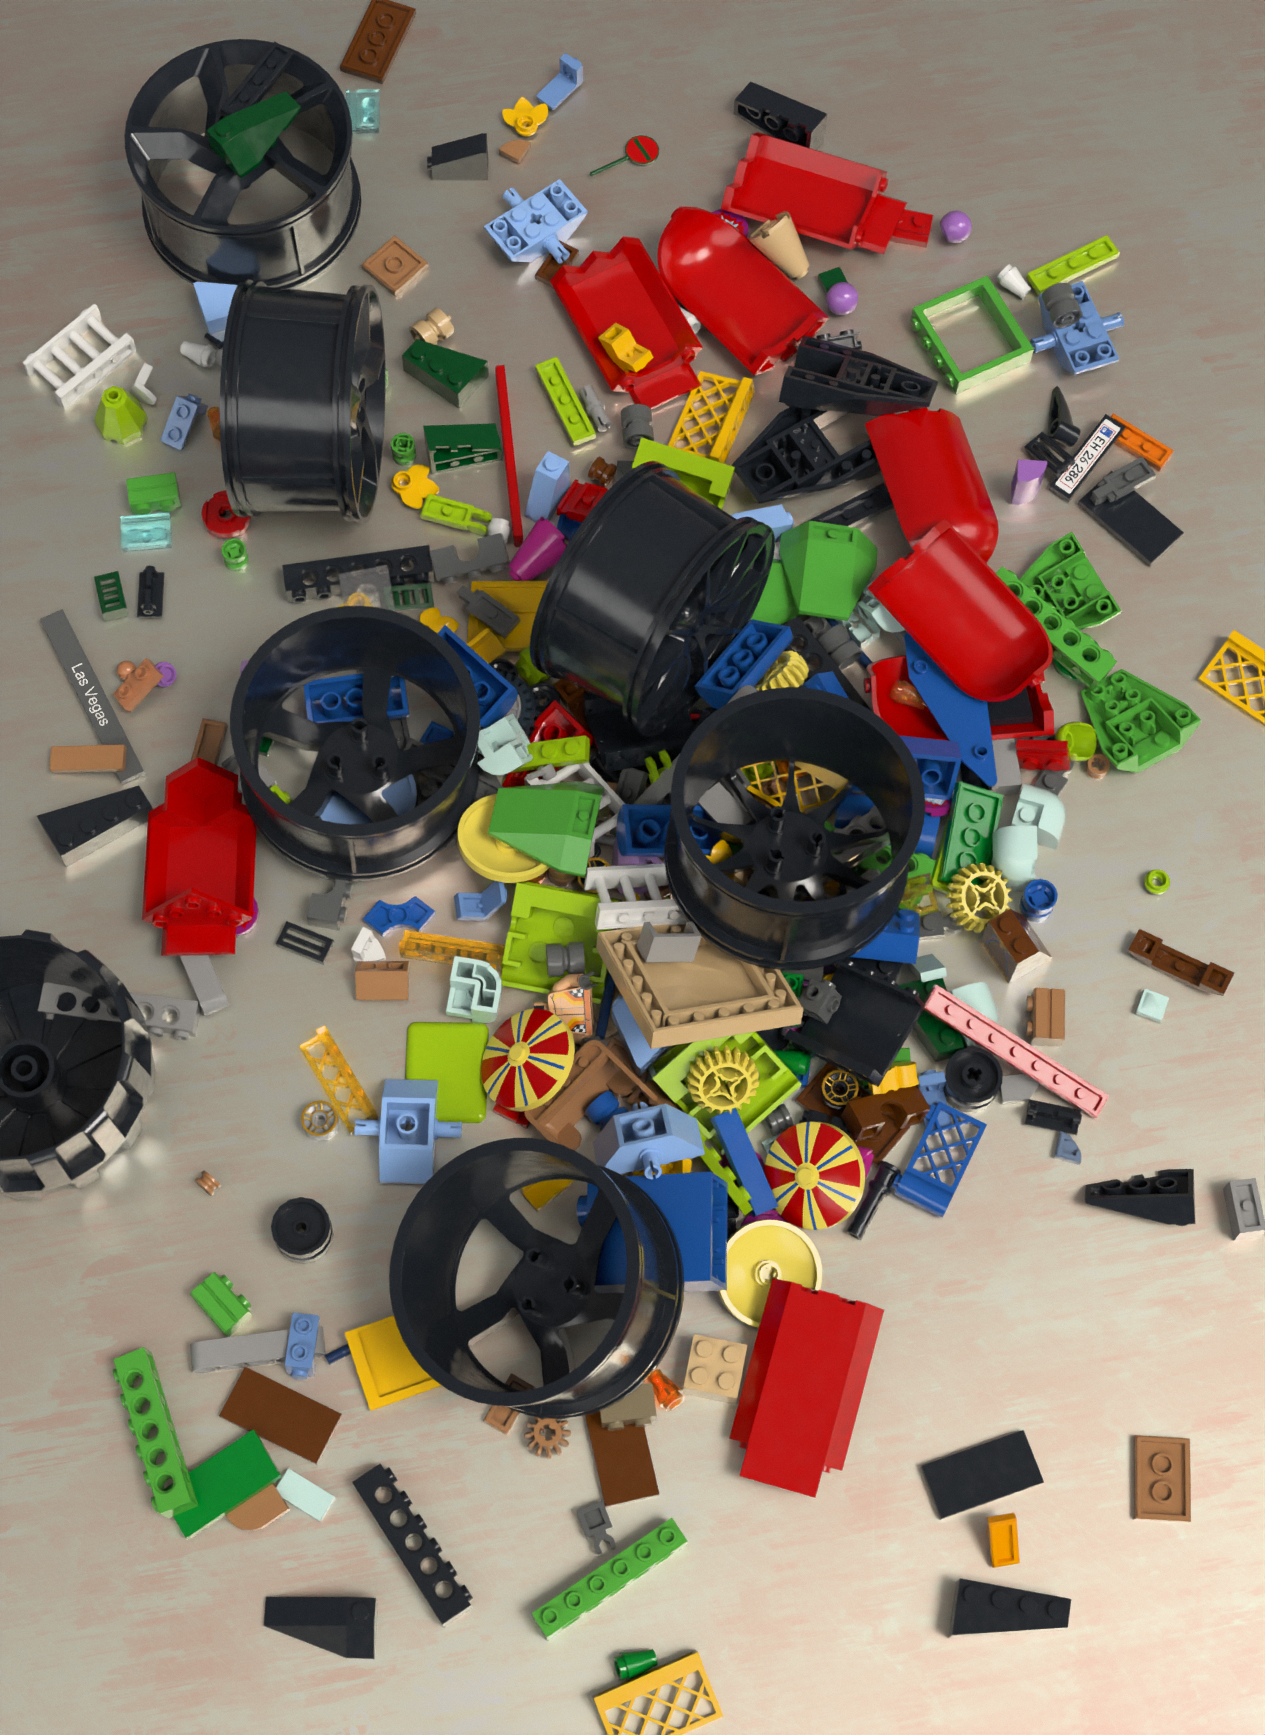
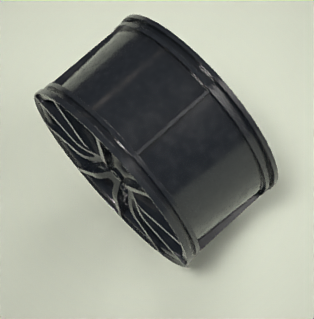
M649 461L640 464L619 479L597 502L573 535L554 568L541 597L532 626L530 658L533 666L541 673L547 674L552 678L566 679L623 710L626 723L640 734L650 737L664 732L674 725L699 700L701 696L696 690L695 685L751 620L766 586L773 563L775 536L772 528L752 517L735 519L681 483L679 476L661 462Z
M774 688L742 696L722 706L707 717L691 734L683 746L673 772L671 811L664 847V865L670 892L687 922H693L701 936L718 950L735 959L763 968L796 971L815 969L834 964L858 953L875 940L887 927L897 912L904 895L909 861L920 840L925 817V793L918 766L903 740L883 719L853 700L834 693L810 688ZM789 761L786 796L782 806H775L770 809L756 801L739 782L734 773L735 770L761 762ZM795 762L825 768L847 779L848 783L833 799L809 813H802L799 809L794 785ZM724 776L755 821V824L740 825L712 822L696 816L693 810L704 793ZM855 787H858L877 807L886 828L879 832L846 835L827 830L824 823ZM689 825L730 842L743 844V848L726 860L713 864L700 849ZM890 840L891 864L879 876L869 881L850 870L831 853ZM751 869L754 870L745 887L726 876ZM823 876H828L839 883L856 888L857 890L827 899L821 879ZM801 886L811 901H793L796 888ZM765 888H773L777 892L778 899L759 893Z

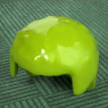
M1069 722L1062 725L1055 733V740L1068 741L1070 761H1085L1094 756L1097 749V736L1095 729L1090 724Z

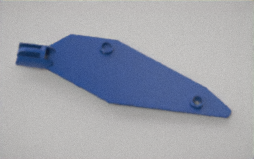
M907 632L904 635L909 680L947 739L958 742L962 757L961 761L987 786H995L997 774L987 701L976 699L962 691Z

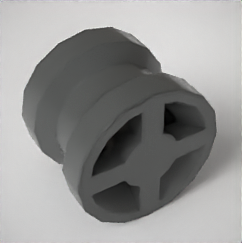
M780 1104L776 1110H773L765 1117L767 1126L773 1136L778 1135L785 1128L788 1129L794 1126L791 1115L784 1104Z

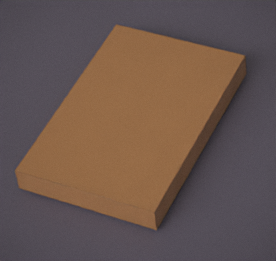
M1134 1436V1520L1176 1523L1191 1522L1190 1438Z

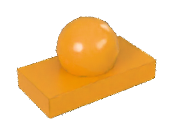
M1015 1513L987 1517L986 1535L989 1539L992 1568L1020 1563Z

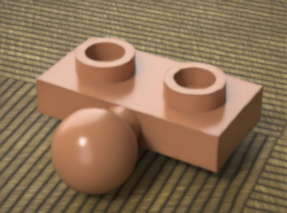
M147 658L137 668L131 661H122L118 664L116 671L119 678L125 681L113 695L125 710L131 712L164 675Z

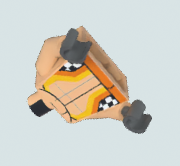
M594 971L585 974L566 975L554 984L553 989H550L548 1002H534V1009H544L560 1017L570 1028L574 1044L581 1047L588 1041L601 1040L599 1036H589L595 1030L592 988L597 986V983L594 984L589 980V977L595 975Z

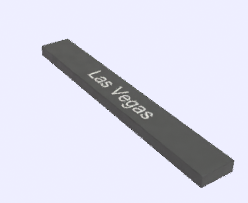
M63 609L41 618L40 621L101 744L125 745L127 747L125 771L116 772L121 784L124 785L145 775Z

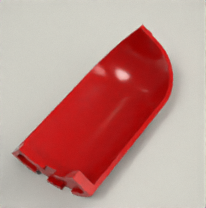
M679 207L671 214V220L665 227L658 245L657 261L661 277L670 292L753 375H760L774 368L773 364L780 359L783 362L787 361L797 353L796 347L800 344L803 336L813 338L829 319L744 234L724 219L697 207Z
M926 407L909 410V412L897 415L895 413L881 415L865 423L900 525L911 548L935 525L946 519L987 563L997 544L999 533L998 520L960 418L952 412L941 408L938 411H930Z
M946 519L935 525L912 547L915 551L914 553L911 551L904 558L901 557L882 572L868 587L869 591L962 691L976 699L1000 702L1016 696L1028 685L1033 688L1043 679L1040 674L1052 662V645L1042 624Z
M906 655L881 659L867 666V678L863 680L864 692L869 693L872 709L876 715L891 726L899 736L949 741L909 680ZM1044 671L1040 674L1043 679L1036 686L1031 688L1028 685L1026 687L1033 713V723L990 726L992 740L1054 735V710L1050 704L1048 694L1042 693L1040 684L1045 682Z

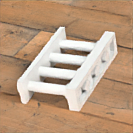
M96 304L83 310L79 317L35 353L29 354L26 360L22 362L26 374L30 378L39 372L57 389L55 395L58 404L64 410L69 408L136 352L131 336L126 333L121 338H117L99 322L101 316ZM91 327L111 345L103 353H99L82 337ZM74 342L93 361L86 367L81 368L63 350ZM57 357L75 376L69 381L63 382L45 365Z
M590 763L567 765L557 771V775L548 781L539 780L538 778L528 780L526 776L524 778L525 786L554 784L561 782L577 771L585 780L583 781L584 783L604 786L599 810L608 805L616 815L594 829L589 858L594 856L595 840L617 826L619 810L625 804L621 798L590 766Z
M664 863L587 868L584 889L597 890L601 902L598 903L595 918L597 930L643 926L644 922H650L652 925L686 924L687 920L682 915L674 899L662 900L658 886L668 885ZM633 887H647L651 900L637 901ZM622 888L626 902H611L608 889Z

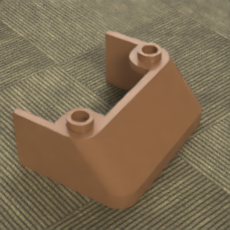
M591 1040L585 1043L574 1055L571 1071L561 1089L543 1105L525 1111V1117L548 1141L564 1145L576 1151L581 1144L582 1138L580 1132L574 1127L575 1124L585 1115V1111L590 1104L610 1088L617 1095L626 1096L639 1086L654 1102L658 1097L604 1044L598 1040Z

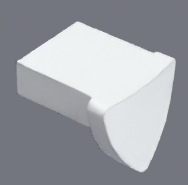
M144 363L130 394L142 403L154 405L157 398L144 387L153 367Z
M362 927L351 948L354 961L385 960L386 956L383 948L374 937L373 932Z

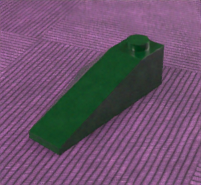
M285 91L228 115L207 130L210 147L242 178L262 163L266 152L270 147L273 148L276 144V139L282 131L288 128L300 112L301 106Z

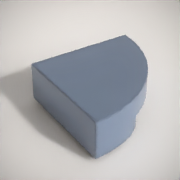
M1060 1132L1054 1159L1080 1165L1081 1151L1070 1135Z

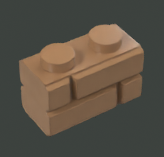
M1034 988L1031 996H1027L1026 1011L1031 1012V1021L1027 1020L1026 1036H1030L1031 1045L1060 1047L1065 1040V990Z

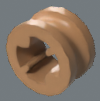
M1094 754L1086 764L1087 774L1094 779L1105 777L1110 768V761L1102 754ZM1095 762H1097L1098 765H1103L1101 771H1099L1097 767L1093 768Z
M203 1170L201 1172L202 1177L196 1178L195 1182L207 1194L213 1196L214 1189H219L221 1185L209 1173Z

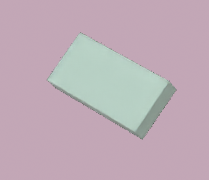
M933 954L917 957L916 964L908 963L909 969L921 982L947 976L945 966Z
M289 1468L276 1487L285 1501L319 1522L322 1521L335 1500L333 1495Z

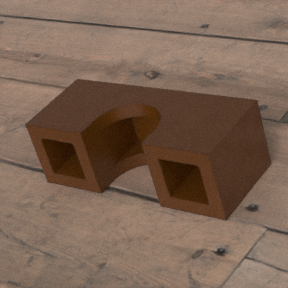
M918 1085L899 1088L897 1091L889 1090L884 1094H871L863 1098L859 1096L854 1097L847 1102L841 1117L856 1142L879 1134L885 1123L882 1114L892 1117L899 1128L902 1129L922 1123L930 1107Z

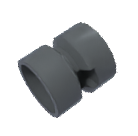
M1061 282L1054 284L1042 293V300L1046 309L1050 311L1049 316L1055 328L1069 327L1082 317L1083 313L1077 300H1075L1070 283Z
M633 404L621 410V425L624 428L622 429L624 446L630 449H638L641 437L654 441L650 407L642 404Z
M839 624L825 632L818 639V642L842 671L857 661L863 654V651L855 641H849L848 631L842 624Z
M583 941L568 942L566 947H563L561 943L546 944L548 977L563 976L565 971L569 974H585Z

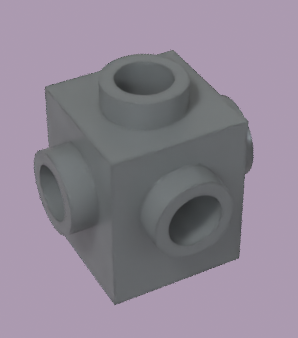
M811 978L808 985L803 988L801 998L799 999L803 1007V1013L828 1024L832 1014L839 1008L842 998L835 990L836 985L825 979H822L820 982Z

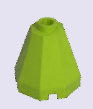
M116 386L104 390L94 419L104 440H116L117 443L123 445L142 436L143 426L148 420L147 414L138 399L125 389Z

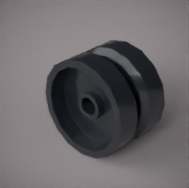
M968 1047L957 1051L949 1059L944 1070L946 1083L943 1090L946 1101L953 1108L962 1112L976 1113L985 1110L993 1103L1002 1084L1003 1071L999 1061L990 1052L982 1048Z
M304 1197L290 1199L282 1204L273 1215L271 1224L273 1239L281 1254L290 1261L301 1264L315 1262L323 1257L331 1247L334 1233L330 1217L324 1207L315 1200ZM301 1228H303V1230H304L303 1233H299L298 1231H299Z

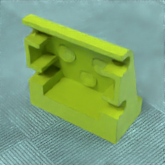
M641 437L632 469L649 461L661 462L679 476L681 483L723 510L735 475V467Z
M528 881L518 882L511 912V925L507 934L502 961L503 969L500 978L502 986L548 994L550 989H553L554 984L569 973L565 971L563 976L548 977L546 944L561 943L563 947H566L568 942L583 941L585 973L594 971L595 975L589 977V980L594 984L597 983V986L592 988L593 1003L601 1004L608 969L596 949L597 936L599 932L616 929L597 930L595 918L598 903H601L599 895ZM610 897L611 902H622L623 900Z
M757 1032L727 1035L726 1037L674 1045L649 1067L652 1079L686 1114L697 1119L699 1130L708 1140L710 1139L716 1145L722 1155L725 1152L710 1120L719 1115L717 1110L715 1109L709 1113L706 1107L701 1109L698 1103L692 1100L691 1093L687 1087V1073L691 1072L690 1064H696V1056L704 1058L705 1050L712 1053L715 1046L720 1051L727 1045L730 1051L737 1047L740 1053L745 1051L749 1058L754 1060L759 1072V1087L755 1088L756 1096H749L750 1104L741 1103V1110L734 1107L737 1109L747 1133L802 1085Z

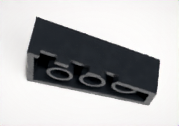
M960 1578L955 1585L948 1639L1064 1631L1068 1628L1071 1599Z

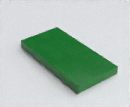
M960 781L955 783L938 881L948 884L954 883L951 877L958 874L960 868H966L969 864L977 865L978 863H983L985 866L992 864V834L998 830L1004 795ZM977 877L971 881L973 885H981L984 882Z
M254 1429L189 1472L199 1506L173 1517L185 1538L189 1540L282 1478L281 1473ZM173 1483L166 1487L164 1491L170 1490L173 1486Z

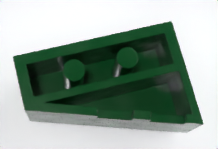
M418 339L402 355L403 370L459 409L489 376L487 360Z
M496 423L423 426L426 453L432 474L502 460V447Z
M943 978L927 982L916 980L899 984L898 986L904 990L906 987H910L917 991L923 1003L934 985H938L947 991ZM923 1009L913 1029L935 1062L950 1059L957 1051L964 1049L960 1032Z

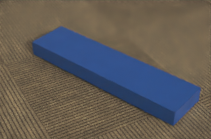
M732 1109L731 1114L727 1111L711 1118L710 1120L732 1171L737 1178L739 1187L743 1186L752 1198L748 1201L753 1208L750 1211L752 1217L778 1207L737 1109Z

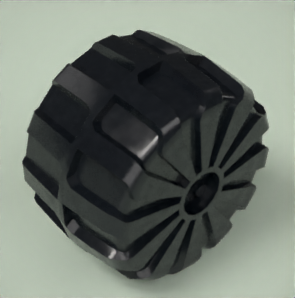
M26 929L22 935L0 937V1194H5L18 1201L42 1200L43 1193L64 1185L82 1189L101 1178L98 1168L100 1165L104 1164L112 1155L131 1150L143 1131L140 1118L146 1101L155 1091V1063L152 1054V1042L144 1015L120 979L88 950L75 952L63 946L51 933ZM53 983L82 990L92 995L87 997L82 1003V1007H85L88 1013H95L99 1010V999L110 1008L113 1016L120 1017L121 1022L95 1021L61 1014H54L53 1020L46 1019V1013L38 1011L43 984ZM69 992L59 995L57 1008L63 1012L71 1011L76 1006L77 1000L75 995Z

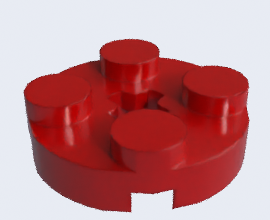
M226 490L213 494V498L208 502L206 500L203 504L202 520L210 535L219 538H233L246 533L247 527L251 522V516L238 517L234 514ZM226 510H229L230 514H232L231 517L227 519L220 517V514H224Z

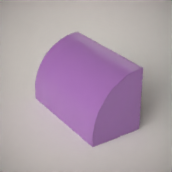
M1018 459L1011 482V504H1025L1037 496L1046 470L1047 461Z

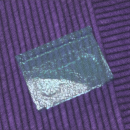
M356 89V92L346 90V102L352 120V132H356V134L380 133V90Z
M169 512L120 517L123 553L172 548L171 516Z

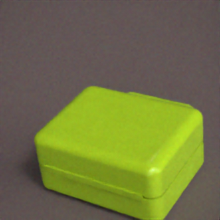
M413 1022L407 1028L405 1080H438L436 1114L438 1121L481 1123L486 1118L487 1092L482 1082L481 1065L486 1046L489 1042V1029L484 1023Z

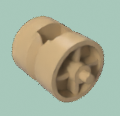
M439 308L429 312L426 315L427 319L425 321H417L409 327V332L414 340L412 344L418 339L437 345L438 340H446L454 334V327L450 321L451 316H446Z

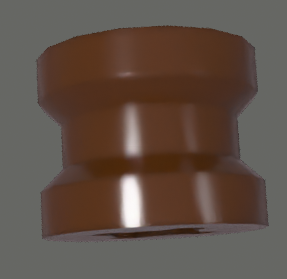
M599 456L590 467L588 478L592 480L597 479L602 486L606 487L612 481L617 466L612 463H606L605 459Z

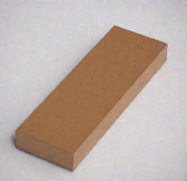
M125 745L51 746L49 771L52 773L125 771L127 747Z

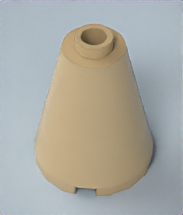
M783 211L775 215L777 220H768L750 235L752 238H749V240L790 279L796 278L798 280L808 273L807 268L810 264L788 211Z

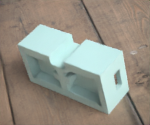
M857 603L854 608L855 611L874 631V635L871 634L862 622L857 625V629L852 627L851 622L855 624L859 620L853 612L848 621L835 620L846 627L849 636L863 649L879 638L881 630L869 618L864 616Z

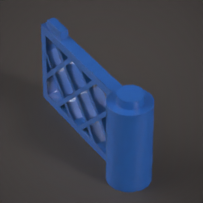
M939 1101L937 1106L931 1105L925 1117L929 1123L904 1174L897 1175L892 1188L896 1189L894 1195L943 1218L987 1124ZM942 1110L950 1114L954 1124L941 1128L937 1119L940 1111ZM934 1123H935V1126H936L937 1130L931 1131V1129H932V1127H933V1125H934ZM971 1124L979 1128L975 1137L965 1140L960 1127ZM956 1128L961 1141L947 1145L943 1132ZM939 1134L943 1147L930 1151L926 1142L927 1138ZM973 1142L970 1149H968L967 1144ZM923 1146H924L925 1153L920 1154V1152H921V1150H922V1148H923ZM963 1146L966 1153L965 1159L954 1163L949 1149ZM945 1151L950 1164L936 1168L931 1155ZM928 1157L932 1170L923 1173L913 1168L916 1160ZM962 1165L959 1172H957L956 1167ZM952 1169L955 1177L952 1187L941 1182L938 1172Z

